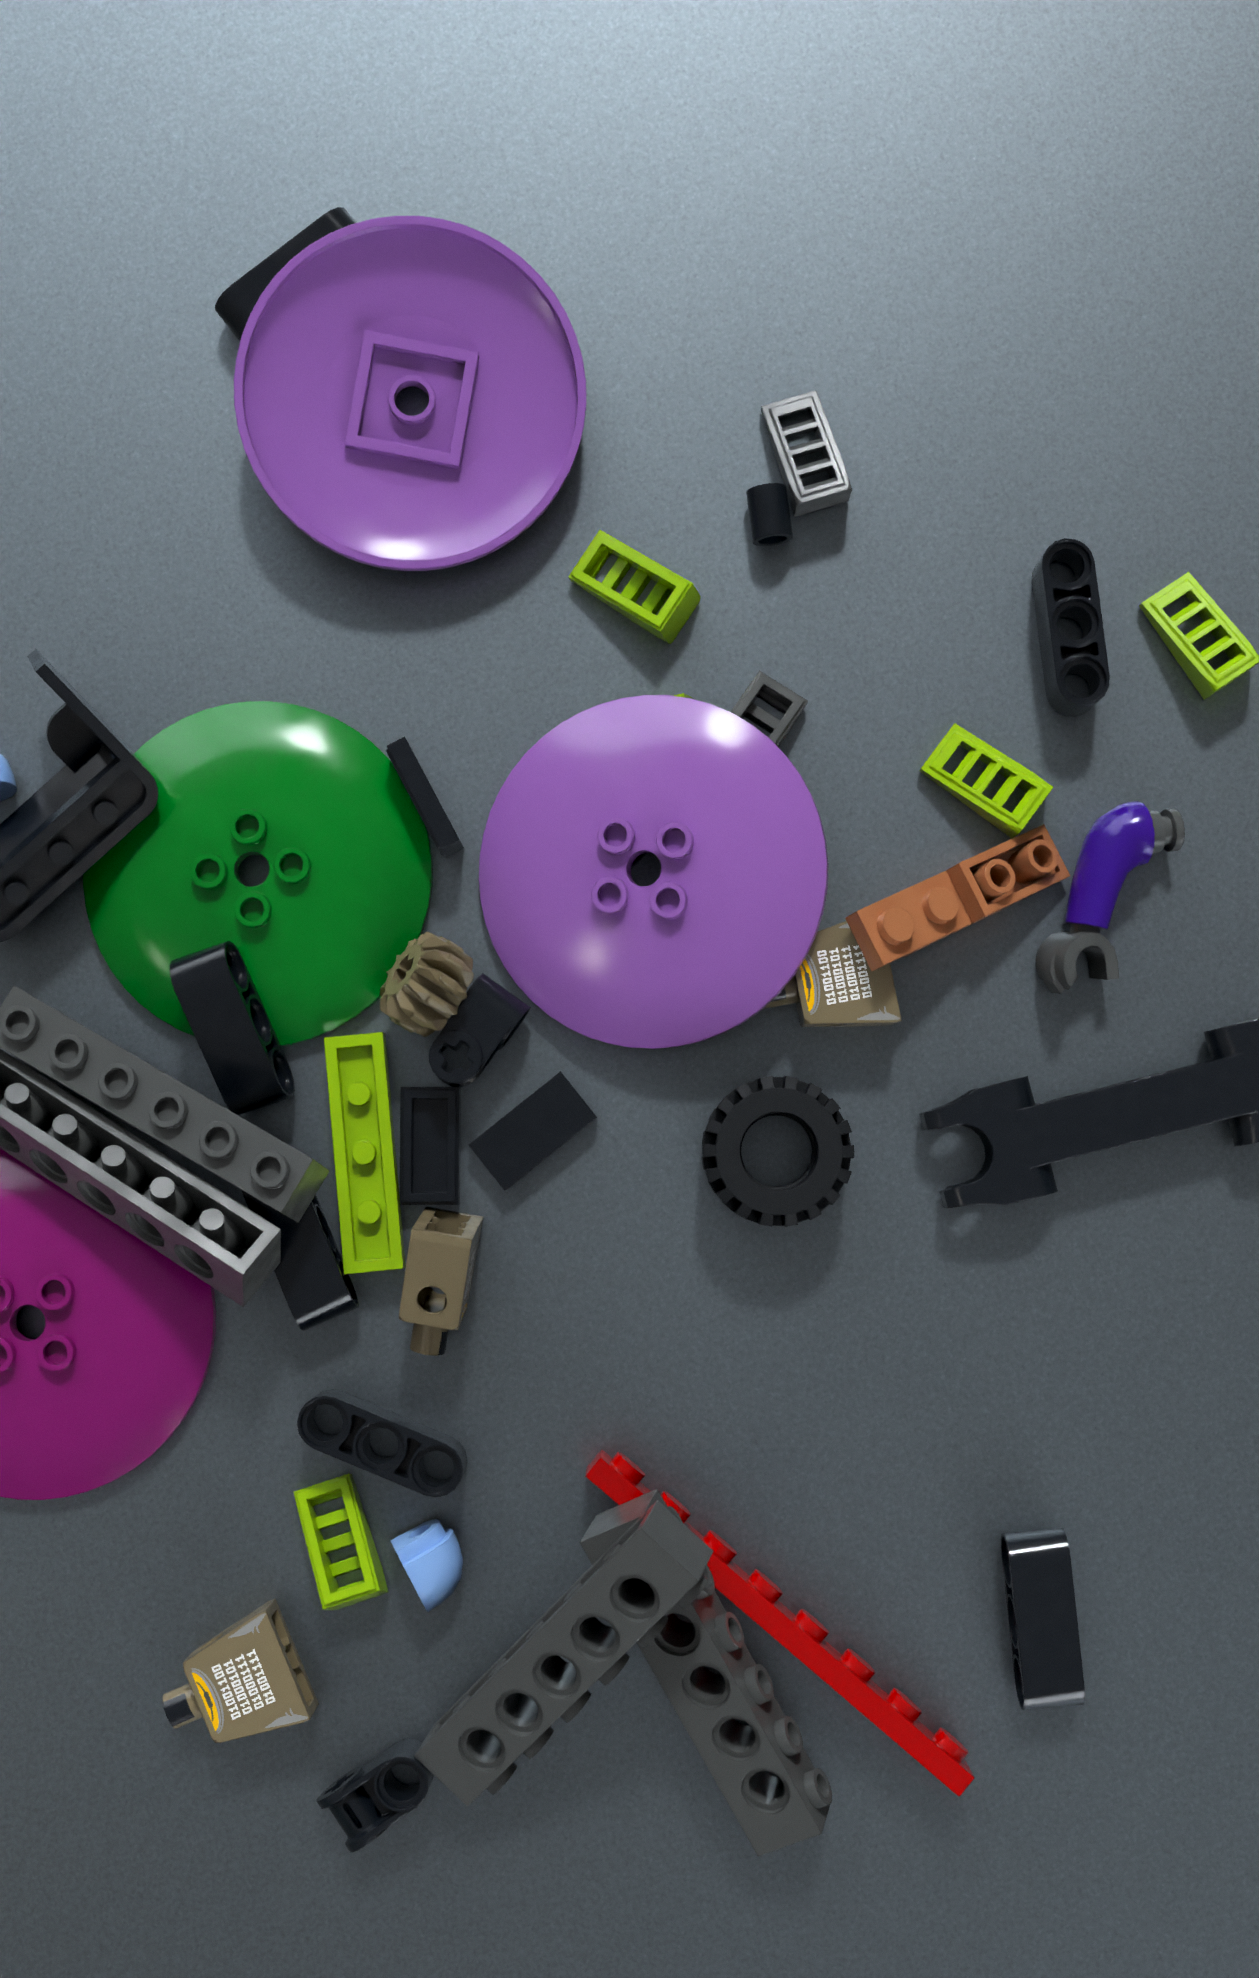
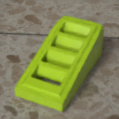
M602 530L598 531L568 576L573 583L668 644L675 640L701 599L692 582ZM613 554L618 559L601 583L595 577L609 556ZM630 567L636 569V572L622 593L619 594L615 590ZM650 580L656 582V585L642 606L636 604V601ZM664 604L658 615H656L661 606Z
M1187 572L1139 605L1204 700L1259 663V655L1250 642L1190 572ZM1185 594L1191 604L1172 617H1169L1163 608ZM1198 613L1204 623L1184 635L1178 626ZM1211 632L1217 642L1199 653L1192 644ZM1224 651L1230 661L1214 670L1208 661Z
M956 723L952 725L919 770L1010 838L1016 837L1022 831L1053 789V786ZM960 745L969 752L951 775L942 768ZM980 759L988 766L973 786L970 787L962 782V780L976 761ZM999 773L1006 778V781L991 800L982 793L995 775ZM1018 787L1026 794L1011 813L1002 806L1014 789Z
M348 1473L294 1491L323 1610H338L388 1593L383 1568L353 1475ZM343 1497L345 1508L317 1517L314 1506ZM349 1521L350 1532L324 1540L321 1530ZM355 1545L357 1556L332 1564L329 1553ZM362 1570L364 1580L339 1587L336 1577Z

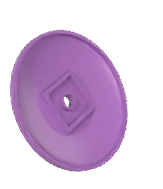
M389 216L354 223L325 235L294 256L274 276L250 313L241 336L234 373V407L242 444L256 477L279 510L298 529L329 550L362 564L399 571H430L465 564L493 553L513 541L545 512L569 475L579 449L586 411V378L578 340L567 313L544 279L522 257L487 234L463 224L424 216ZM418 387L427 394L429 403L422 413L409 416L402 413L396 407V397L404 388Z
M642 695L613 700L584 710L560 723L524 754L501 787L489 813L483 833L479 859L480 900L487 930L503 966L527 997L550 1017L584 1036L608 1044L649 1049L681 1047L724 1034L746 1022L764 1009L794 977L808 955L819 929L828 889L829 864L824 829L813 796L795 766L770 738L752 724L715 705L691 698L670 695ZM644 853L655 854L661 863L659 878L649 886L637 885L631 876L633 861Z

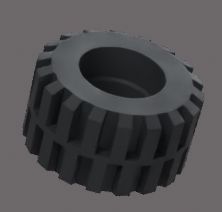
M768 1076L745 1083L723 1098L714 1109L703 1133L702 1164L713 1192L731 1211L746 1220L760 1225L787 1227L798 1225L799 1222L807 1219L812 1220L822 1214L821 1211L829 1204L833 1205L841 1196L839 1191L844 1183L848 1184L852 1171H849L851 1158H854V1145L850 1143L849 1133L852 1131L848 1120L843 1119L839 1112L841 1108L833 1098L829 1099L821 1092V1088L812 1083L807 1084L799 1081V1078ZM768 1116H784L796 1121L806 1131L811 1142L812 1155L807 1170L798 1180L786 1186L772 1187L758 1182L748 1173L742 1160L741 1147L746 1132L755 1122Z

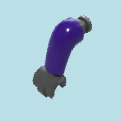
M1139 801L1120 804L1096 819L1084 838L1071 883L1064 923L1071 925L1070 931H1060L1051 934L1042 942L1036 954L1035 966L1038 977L1044 981V984L1051 993L1061 994L1065 989L1069 990L1078 979L1076 959L1081 951L1086 954L1088 960L1089 978L1103 980L1119 979L1118 959L1115 949L1108 939L1100 934V930H1108L1119 892L1127 874L1136 866L1148 863L1153 853H1159L1162 849L1167 852L1178 851L1183 846L1185 827L1178 810L1173 808L1165 809L1159 813L1155 810L1149 811Z

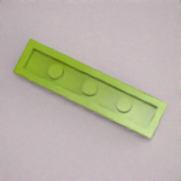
M377 1032L325 1037L324 1047L344 1274L404 1269L406 1264L385 1033Z

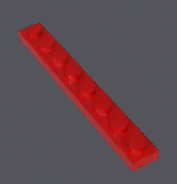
M601 1449L586 1467L585 1477L618 1505L651 1492L640 1482L645 1477V1473L621 1452H617L612 1458ZM663 1491L661 1496L667 1507H673L679 1514L683 1524L713 1550L707 1566L712 1573L715 1588L960 1797L975 1778L967 1762L964 1760L969 1753L968 1750L942 1727L935 1734L917 1720L922 1711L914 1702L895 1687L889 1694L882 1690L871 1680L876 1672L863 1658L850 1648H847L843 1654H840L824 1640L829 1631L814 1616L804 1609H801L797 1615L791 1612L778 1601L783 1592L773 1581L757 1569L749 1576L732 1561L737 1552L724 1539L712 1530H709L705 1536L701 1535L686 1522L691 1516L688 1509L671 1494Z

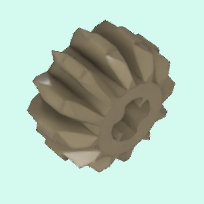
M430 932L420 935L418 939L409 941L405 951L401 955L396 956V962L393 967L386 972L387 980L380 988V1010L388 1015L392 1022L410 1033L415 1032L423 1037L434 1033L435 1030L443 1029L448 1018L451 1015L457 1014V1008L461 1001L467 998V987L474 978V973L472 972L473 958L464 953L463 948L449 939L447 940L442 936L438 937Z

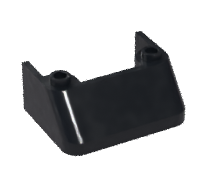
M37 649L27 657L35 672L65 702L49 719L46 734L51 749L66 766L0 824V942L11 939L143 821L153 811L158 800V787L148 769L98 712Z

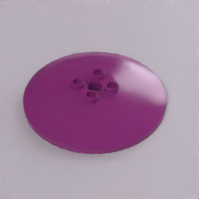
M0 1148V1497L17 1500L63 1498L88 1492L130 1472L151 1457L169 1440L184 1421L198 1397L212 1358L216 1334L215 1293L212 1286ZM26 1305L37 1307L45 1317L44 1331L37 1339L26 1338L17 1328V1315Z

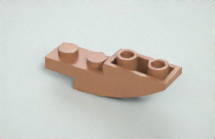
M1043 824L968 858L944 872L864 907L845 919L871 971H874L1070 877V874Z

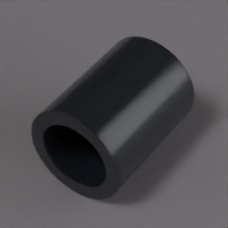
M768 483L748 489L746 495L753 544L756 546H773L792 540L793 533L786 485Z

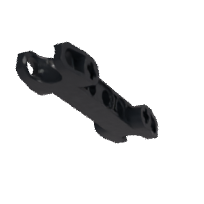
M1259 1019L1205 1031L1204 1035L1211 1057L1209 1061L1037 1104L1034 1102L1028 1076L969 1090L955 1100L920 1113L923 1130L961 1125L973 1130L980 1137L984 1145L985 1159L981 1170L974 1178L963 1183L948 1186L939 1191L943 1207L954 1208L976 1204L1010 1205L1058 1192L1051 1163L1226 1119L1234 1146L1259 1142Z

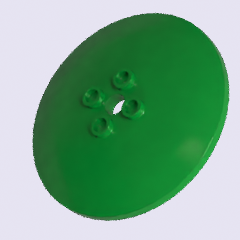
M273 701L238 702L202 710L177 721L144 743L134 755L148 769L156 781L158 787L156 806L143 821L83 874L85 907L92 933L102 956L122 986L140 1005L157 1018L182 1032L194 1036L171 982L170 963L177 958L226 941H231L237 947L244 960L281 1046L293 1045L325 1035L354 1020L370 1008L381 997L380 988L386 982L388 977L386 972L393 967L396 962V956L401 955L405 951L409 941L418 939L422 935L430 908L433 887V862L427 828L389 758L358 731L334 717L314 709ZM261 855L267 859L269 864L268 877L258 886L249 887L243 885L238 876L241 862L248 856Z

